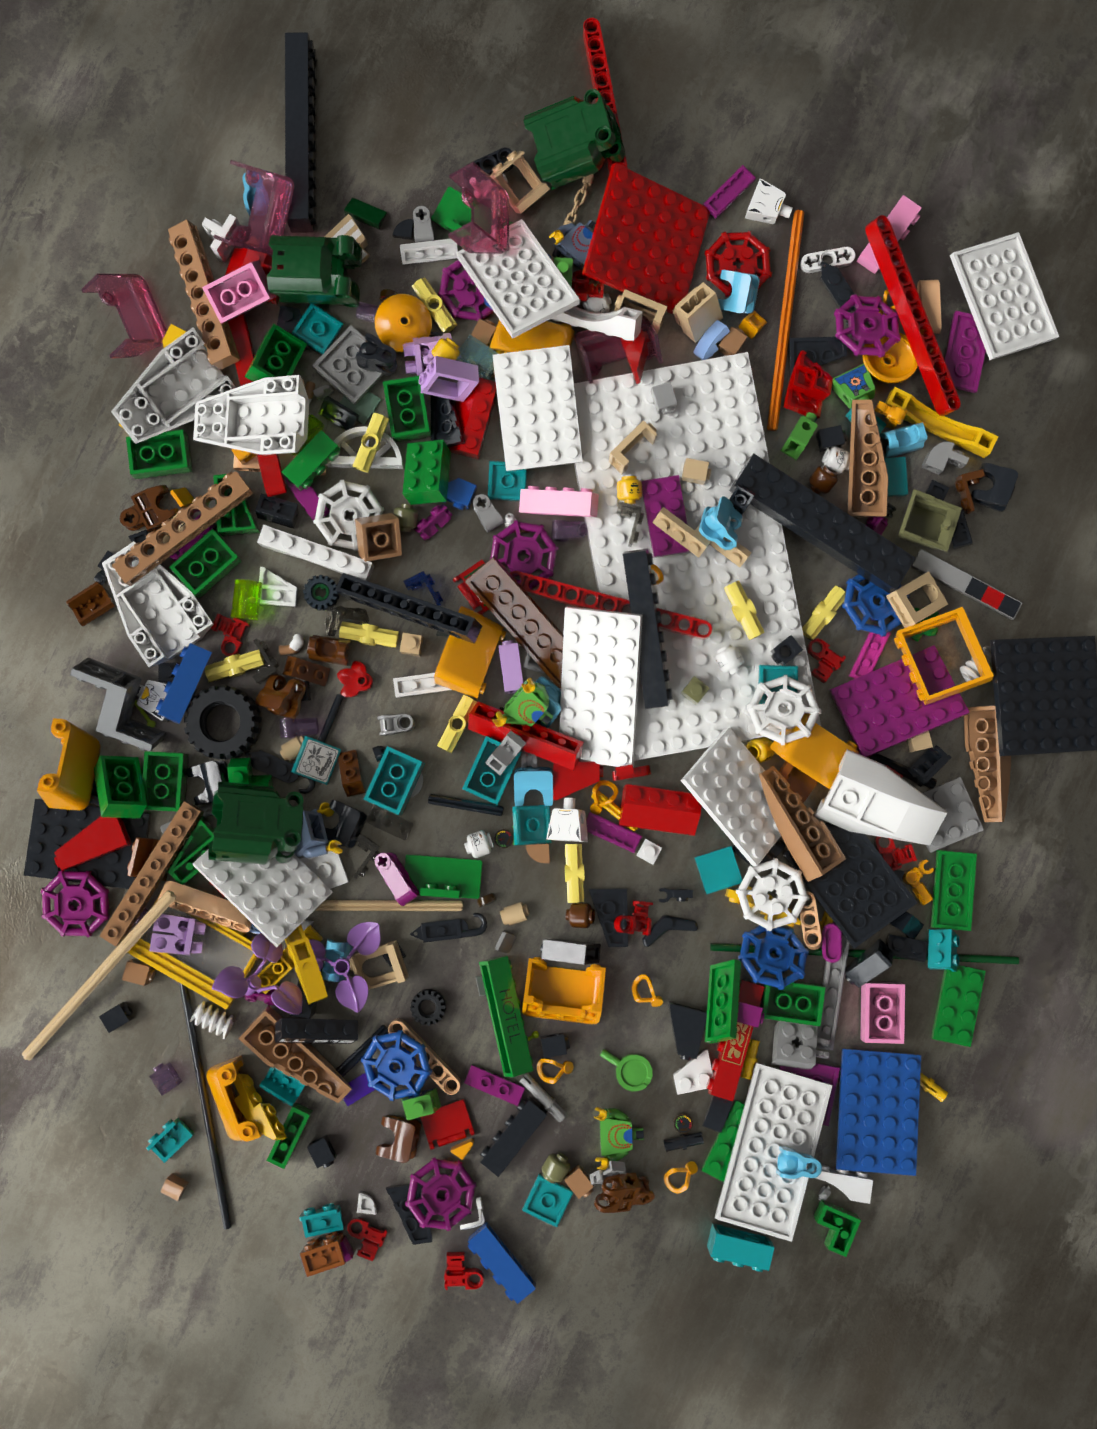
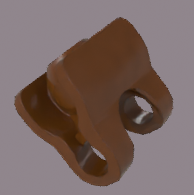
M313 635L309 637L307 654L309 659L313 661L348 666L346 650L350 647L352 641Z
M273 674L268 678L265 687L257 695L255 702L259 706L266 707L268 711L275 715L295 719L301 708V700L306 690L305 683L299 679H291L286 682L283 676ZM278 680V685L275 688V682Z
M395 1115L382 1116L381 1124L393 1131L395 1140L393 1144L378 1145L376 1147V1155L397 1162L407 1163L416 1156L421 1122L416 1119L407 1120L405 1117Z

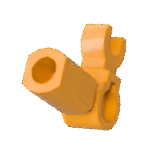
M879 401L874 409L875 412L886 416L885 427L892 430L902 424L907 414L903 409L893 405L890 407L882 401Z
M922 860L919 862L918 868L914 867L903 875L904 883L912 886L911 890L922 905L933 900L932 895L923 882L919 881L923 878L924 874H931L934 871L933 868L924 869V864L928 860Z

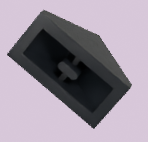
M907 911L889 923L911 939H915L924 926L922 922Z

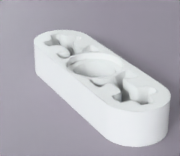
M842 247L809 253L803 256L800 268L805 273L821 271L822 258L826 255L830 256L833 260L829 265L837 266L838 268L846 267L852 264L855 259V252L850 247ZM844 253H846L847 256H850L848 260H846L844 257H839H842ZM807 260H809L810 262H816L813 263L811 267H809L808 264H805Z

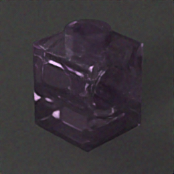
M170 1062L165 1066L161 1063L152 1069L154 1073L149 1076L162 1096L183 1082Z

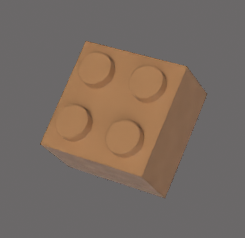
M388 513L355 519L358 554L365 562L402 555L398 517Z

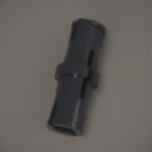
M702 1132L685 1136L680 1134V1137L663 1140L666 1152L682 1148L687 1150V1147L704 1144Z

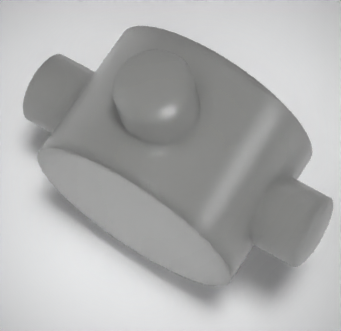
M823 1186L820 1189L818 1200L821 1201L823 1199L825 1201L830 1196V1186Z

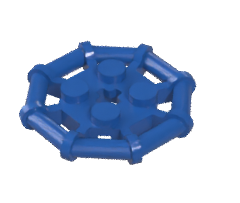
M859 574L852 579H848L842 608L846 610L858 631L863 630L879 634L883 637L902 624L886 597L890 593H887L872 582L864 587L861 586L859 583L866 578ZM854 589L858 591L856 602H852ZM873 597L880 599V606L874 604ZM853 607L859 608V610L864 616L862 620L860 619V617L858 616ZM890 615L894 617L893 621L885 625V618ZM867 620L878 621L879 626L867 624L866 622Z
M758 926L749 932L743 933V942L738 960L742 962L753 978L754 983L758 982L776 987L778 990H784V987L805 977L804 971L809 950L804 947L792 927L786 928L781 926L772 929V931H767L766 928ZM772 932L779 933L785 936L781 937L778 935L772 934ZM761 933H766L765 938H756V936L760 935ZM788 938H789V939L791 940V942L794 944V946L796 947V949H794L793 947H790V946H789V944H788V943H789ZM751 942L755 945L754 953L748 954ZM776 951V955L779 957L773 958L770 953ZM797 955L799 956L798 966L793 964L794 956ZM750 960L756 961V966L761 969L759 972H757ZM791 970L793 974L783 979L782 974L785 971ZM764 972L774 974L777 979L762 976Z
M403 1030L380 1036L375 1035L365 1055L361 1057L369 1088L373 1087L387 1096L390 1101L420 1095V1090L429 1075L432 1074L424 1043L417 1042L406 1035ZM396 1040V1045H392L390 1047H386L383 1044L385 1042ZM404 1042L415 1050L410 1052L402 1047L401 1043ZM378 1048L381 1053L377 1059H374L372 1056ZM417 1054L419 1055L422 1068L416 1066V1058L414 1056ZM391 1063H399L401 1069L394 1070V1065ZM372 1065L378 1069L377 1077L374 1075ZM415 1073L421 1074L417 1082L413 1084L411 1081ZM380 1080L383 1081V1082L386 1083L387 1085L391 1086V1088H390V1089L387 1088L386 1086H384L383 1084H381L379 1081H380ZM402 1084L408 1088L396 1091V1087Z

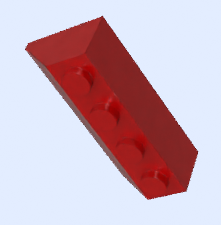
M479 377V383L464 402H455V410L465 443L449 447L451 453L479 460L497 397L495 381Z
M626 784L622 792L619 825L695 836L702 805L692 793Z

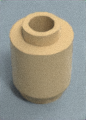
M296 736L281 745L282 750H280V754L285 761L289 760L292 762L297 758L304 740L303 736Z
M522 902L504 907V910L500 911L503 924H509V926L526 921L527 916L530 915L527 904L523 905Z

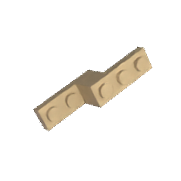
M664 507L652 522L698 558L708 545H711L738 567H741L752 553L739 542H737L735 548L724 550L715 542L701 535L699 532L700 525L696 530H693ZM724 537L725 541L731 542V540Z

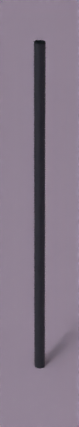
M179 983L223 1228L229 1229L231 1228V1221L194 1020L190 1022L193 1014L188 987Z

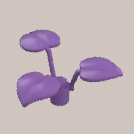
M364 922L354 926L347 936L348 944L354 948L346 958L340 957L335 962L324 957L326 950L320 941L315 939L309 940L319 969H322L323 961H326L331 966H334V971L337 974L346 977L347 980L340 981L336 987V998L342 1005L357 1013L361 1011L366 1003L368 985L365 979L359 975L350 979V976L347 974L350 969L349 960L356 950L362 955H370L378 949L380 945L379 924L375 922Z
M262 933L255 936L251 944L253 953L258 958H263L255 973L248 978H244V971L240 967L228 966L218 974L213 983L212 990L221 992L231 998H241L244 995L251 996L256 991L260 993L261 991L275 989L271 994V999L279 1009L296 1015L302 1012V992L296 984L285 981L279 987L273 985L261 988V979L257 975L267 960L275 963L281 958L283 953L282 943L276 947Z

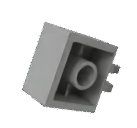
M778 1021L774 1026L772 1064L812 1069L816 1065V1058L827 1059L830 1057L829 1052L816 1050L817 1046H830V1040L817 1038L818 1026ZM792 1042L796 1043L798 1047L795 1048V1044L792 1045Z

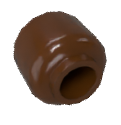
M827 465L818 466L809 478V482L812 485L810 488L817 494L829 493L838 481L837 472L829 470Z
M573 903L570 909L566 910V920L569 921L570 926L573 928H589L591 924H594L595 910L588 903Z

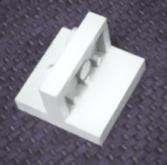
M231 214L223 225L215 219L211 221L205 217L202 226L209 238L214 240L210 247L217 259L225 263L244 231L237 218Z

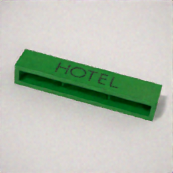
M498 956L480 961V970L504 1077H516L533 1071V1059L528 1049L529 1041L524 1031V1020L520 1013V1001L516 995V983L512 977L511 962L508 956Z

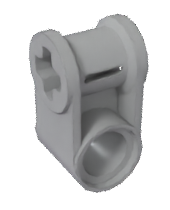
M418 206L413 211L415 243L434 241L430 212L426 207ZM421 214H424L423 220H420Z
M479 494L474 498L473 509L487 533L504 523L501 515L486 495ZM478 501L486 502L485 508H482V506L478 507Z
M408 714L377 717L380 720V736L409 732L414 729L416 724L415 719ZM407 717L410 719V726L403 728L401 721Z

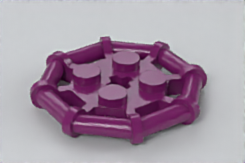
M459 260L446 268L444 267L442 269L440 290L437 295L451 312L453 318L478 321L479 319L483 320L494 312L489 307L481 312L479 311V308L485 304L484 296L477 287L475 293L473 291L468 292L469 285H475L466 270L457 276L453 274L454 271L462 267ZM449 278L454 280L453 290L447 291ZM454 296L459 302L457 308L449 297ZM463 307H472L476 313L462 311Z
M851 295L850 299L834 312L836 317L835 337L850 348L856 356L873 355L883 357L895 343L901 340L899 316L897 312H894L881 300L880 296ZM862 304H870L873 306H863ZM852 306H855V312H847ZM878 308H880L884 312L883 315L879 313ZM843 318L848 320L849 328L844 329ZM888 321L891 322V330L888 329ZM868 322L872 327L868 328L864 324ZM851 334L852 339L854 341H852L847 335ZM884 336L888 337L889 340L882 345L880 340ZM863 343L874 344L875 348L862 347Z
M514 520V523L497 535H493L490 559L494 556L498 559L501 543L505 546L504 557L498 560L500 563L505 562L511 572L520 571L531 574L540 568L544 572L538 576L546 579L550 576L553 577L555 574L554 566L559 548L552 541L542 524L535 525ZM520 530L536 533L531 538L521 536ZM516 531V538L508 543L503 540ZM538 535H540L548 548L542 549L536 541ZM522 550H526V554L529 555V558H525L524 561H521V557H518V553H522ZM549 552L547 567L541 565L543 553ZM533 581L530 584V589L533 590L540 583Z
M61 870L45 888L41 889L43 910L41 917L46 919L62 937H91L92 933L110 918L108 906L109 889L100 884L88 870L86 872H65ZM68 879L82 881L80 885L69 884ZM88 882L98 893L93 894L91 889L85 887L86 883ZM62 883L64 888L58 894L53 892ZM99 897L101 911L95 909V899ZM50 898L54 899V910H51ZM74 900L79 902V906L77 907V909H74V906L70 905V902H73ZM53 915H57L58 917L61 916L63 918L62 921L65 922L64 925H62ZM91 915L98 917L88 926L86 920ZM80 924L82 928H69V925Z
M434 1157L416 1173L410 1175L411 1180L405 1205L409 1207L416 1217L420 1227L450 1231L454 1225L473 1212L471 1208L477 1185L476 1182H473L461 1161L440 1160ZM439 1168L453 1169V1171L448 1175L440 1173ZM434 1169L435 1174L427 1181L421 1180L423 1176ZM457 1174L460 1175L465 1185L460 1186L455 1179ZM419 1183L423 1186L421 1189V1197L415 1199L417 1185ZM439 1190H446V1193L444 1194V1199H437ZM463 1191H467L465 1204L462 1205L460 1204V1196ZM417 1204H424V1206L428 1210L425 1216L418 1208ZM457 1208L461 1209V1211L449 1219L448 1215ZM436 1214L444 1217V1221L431 1220V1217Z

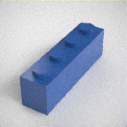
M192 643L188 647L184 646L180 657H183L181 664L176 663L172 672L175 677L172 682L168 681L164 692L167 693L164 700L160 699L156 710H159L157 715L180 724L212 652Z
M488 1222L469 1236V1249L473 1254L477 1253L480 1256L481 1264L486 1270L490 1269L492 1271L494 1280L498 1285L502 1284L506 1289L505 1293L511 1301L515 1300L518 1304L536 1289V1282Z

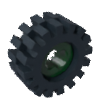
M315 575L312 579L309 578L307 580L308 583L304 585L305 590H303L304 599L312 608L325 611L328 608L331 609L334 604L336 605L339 595L335 590L337 584L328 576ZM317 589H326V595L324 597L316 596Z

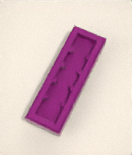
M742 165L703 205L717 219L756 180V177Z
M589 812L586 818L587 832L635 853L642 838L641 835Z
M473 1064L464 1081V1084L518 1106L525 1089L520 1084Z

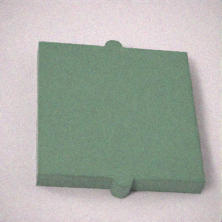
M368 391L356 405L345 396L340 403L359 414L358 422L365 426L371 415L375 413V409L381 399Z

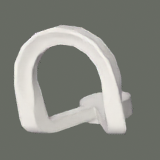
M481 1197L476 1198L479 1221L461 1225L460 1230L474 1228L485 1223Z

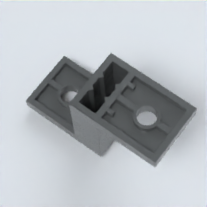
M86 658L72 668L70 675L76 677L77 680L92 683L100 689H107L96 728L97 732L102 733L105 737L116 738L124 744L137 746L142 751H151L164 740L166 732L131 719L141 677L91 658Z

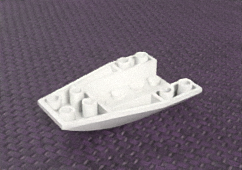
M194 327L158 353L111 411L135 444L194 421L196 402L236 388L228 376H224L219 368L209 363L207 358L208 352L203 346L205 343Z
M301 376L263 378L196 402L193 440L260 455L297 453L307 440L309 399Z
M133 541L104 561L102 565L127 636L147 666L151 668L171 660L182 652L184 646L188 647L190 643L194 644L202 639L213 626V622L194 594L161 565H158L132 586L124 583L112 567V564L115 563V559L118 556L131 551L130 548L136 544ZM135 558L132 561L133 567H136L139 564L138 558Z
M847 749L839 764V772L825 800H821L814 816L850 832L931 845L947 815V811L884 764Z

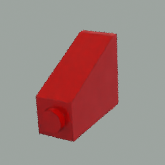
M578 762L575 769L571 770L553 763V800H559L599 782L600 777H603V766L596 762Z

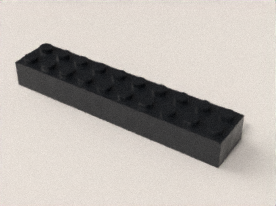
M308 32L285 33V219L291 233L314 232V226H317V215L314 214V207H317V197L314 195V189H317V179L314 177V171L317 170V162L314 159V152H317L316 140H314V134H317L316 122H314V116L317 115L316 104H314V98L317 96L314 79H316L317 75L313 62L316 61V49H314L313 40H310Z
M754 453L748 458L729 489L733 493L739 484L752 491L755 495L750 505L887 593L898 589L916 558Z

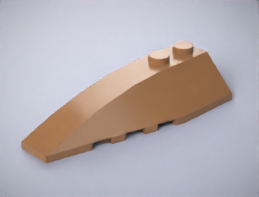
M852 400L848 514L854 518L887 517L888 473L872 400Z
M995 706L967 707L969 714L964 716L966 752H969L970 767L974 771L976 779L974 783L979 791V802L984 822H1004L1010 784L1011 756H999Z
M772 766L759 774L776 826L806 880L809 882L844 861L846 858L823 821L819 822L813 815L815 812L802 803V797L789 788L790 784L779 771Z
M268 1005L239 1037V1040L268 1066L275 1067L282 1071L283 1074L299 1080L303 1085H308L315 1089L316 1092L339 1103L352 1090V1087L311 1043H275V1023L283 1017Z

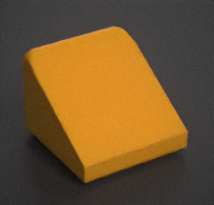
M753 311L742 320L739 329L743 330L752 339L766 325L767 321L756 311Z
M236 449L231 450L242 465L257 455Z
M187 488L170 491L181 508H187L193 504L194 498Z
M470 1138L451 1147L450 1152L461 1160L464 1159L473 1146L474 1139Z

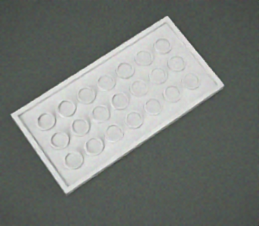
M565 607L560 705L562 709L560 712L559 733L584 742L579 760L581 762H596L597 764L616 767L633 764L634 767L643 618L641 614Z
M759 1063L755 1064L715 1219L792 1242L808 1177L788 1179L782 1178L776 1173V1169H778V1155L781 1153L779 1146L790 1147L799 1153H806L814 1157L832 1085Z

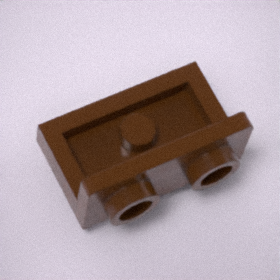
M98 581L66 601V604L73 610L82 627L115 606L107 590Z

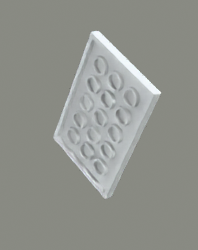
M522 219L456 252L458 260L512 339L580 304L578 296Z
M1019 232L956 251L950 255L989 360L1037 346L1059 337Z
M570 346L493 355L506 471L583 462Z
M728 727L721 732L681 779V782L750 864L758 866L781 837V834L769 809L759 774L765 770L731 728Z
M207 850L193 863V866L276 947L333 893L295 854L287 863H280L274 857L267 864L262 865L208 860ZM280 851L285 856L290 855L289 852Z

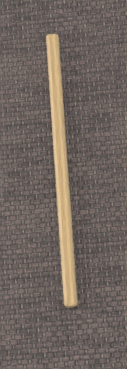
M168 890L28 1045L22 1052L25 1060H31L170 906L176 899L174 892Z
M325 900L315 911H462L463 901L412 900L405 906H401L396 900Z

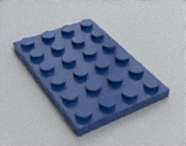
M842 1049L837 1170L916 1176L921 1055Z

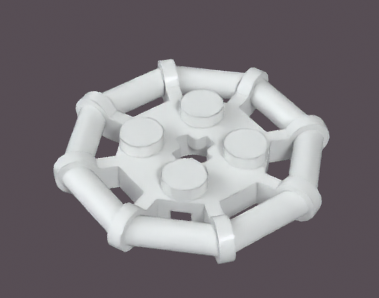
M343 479L324 493L318 495V506L313 522L317 525L329 546L334 545L358 551L355 519L369 517L370 513H375L374 516L382 515L384 507L380 505L370 490L369 485L365 486L346 482ZM342 490L343 496L335 502L329 499ZM347 490L361 492L359 497L347 495ZM364 496L367 497L374 509L369 510L362 500ZM328 503L331 505L329 517L323 518L325 505ZM346 510L354 512L352 521L344 518ZM324 522H331L336 530L334 535L331 534ZM340 533L351 535L352 541L338 539L337 537Z
M787 675L765 683L760 682L757 685L758 688L750 704L747 705V711L751 715L758 735L761 734L781 743V745L803 737L808 738L811 735V730L822 711L814 697L811 685L803 684L787 677ZM783 685V689H780L778 692H771L769 690ZM787 685L797 690H800L801 692H793L787 689ZM763 694H766L768 698L765 704L758 705ZM806 695L810 707L803 705V696ZM787 705L789 712L781 713V710L778 708ZM757 711H763L767 721L763 724ZM804 713H808L810 716L804 726L801 720ZM772 725L781 729V735L766 728ZM796 726L800 729L799 731L785 735V731L787 729L789 730Z
M773 858V860L758 864V866L750 865L742 883L736 889L745 920L749 919L766 928L767 931H772L774 928L790 923L795 924L806 901L809 900L801 876L802 872L779 861L778 858ZM772 868V874L762 877L758 875L759 872ZM777 869L791 876H789L787 879H784L783 877L777 875ZM755 876L757 881L752 890H747L752 878ZM795 880L799 894L792 893L790 883ZM775 889L777 897L769 899L768 891L772 892ZM746 895H752L755 905L751 909ZM792 899H798L792 913H790L788 907ZM758 909L768 914L767 920L754 913ZM785 912L787 917L772 921L775 914Z

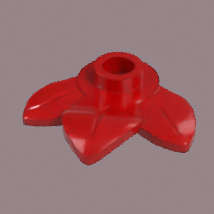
M354 661L351 669L345 668L337 673L339 681L344 684L340 695L344 697H355L360 691H367L372 687L373 679L367 673L366 666L359 661ZM362 679H365V682L363 684H360V681Z

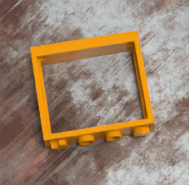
M963 607L903 628L896 633V638H894L895 644L898 649L901 648L903 663L909 667L911 671L909 673L912 683H916L918 698L920 701L923 700L925 705L990 682L994 677ZM956 620L981 677L929 696L905 639Z

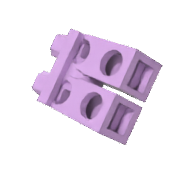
M443 333V336L413 338V342L403 344L404 357L415 356V360L405 361L406 374H417V376H420L427 368L428 363H431L434 359L431 353L434 346L441 338L446 339L448 337L452 340L451 333Z
M162 914L154 922L153 932L169 933L172 935L152 933L149 951L189 956L190 953H201L203 942H195L192 939L193 934L204 935L206 924L195 922L196 920L191 918Z

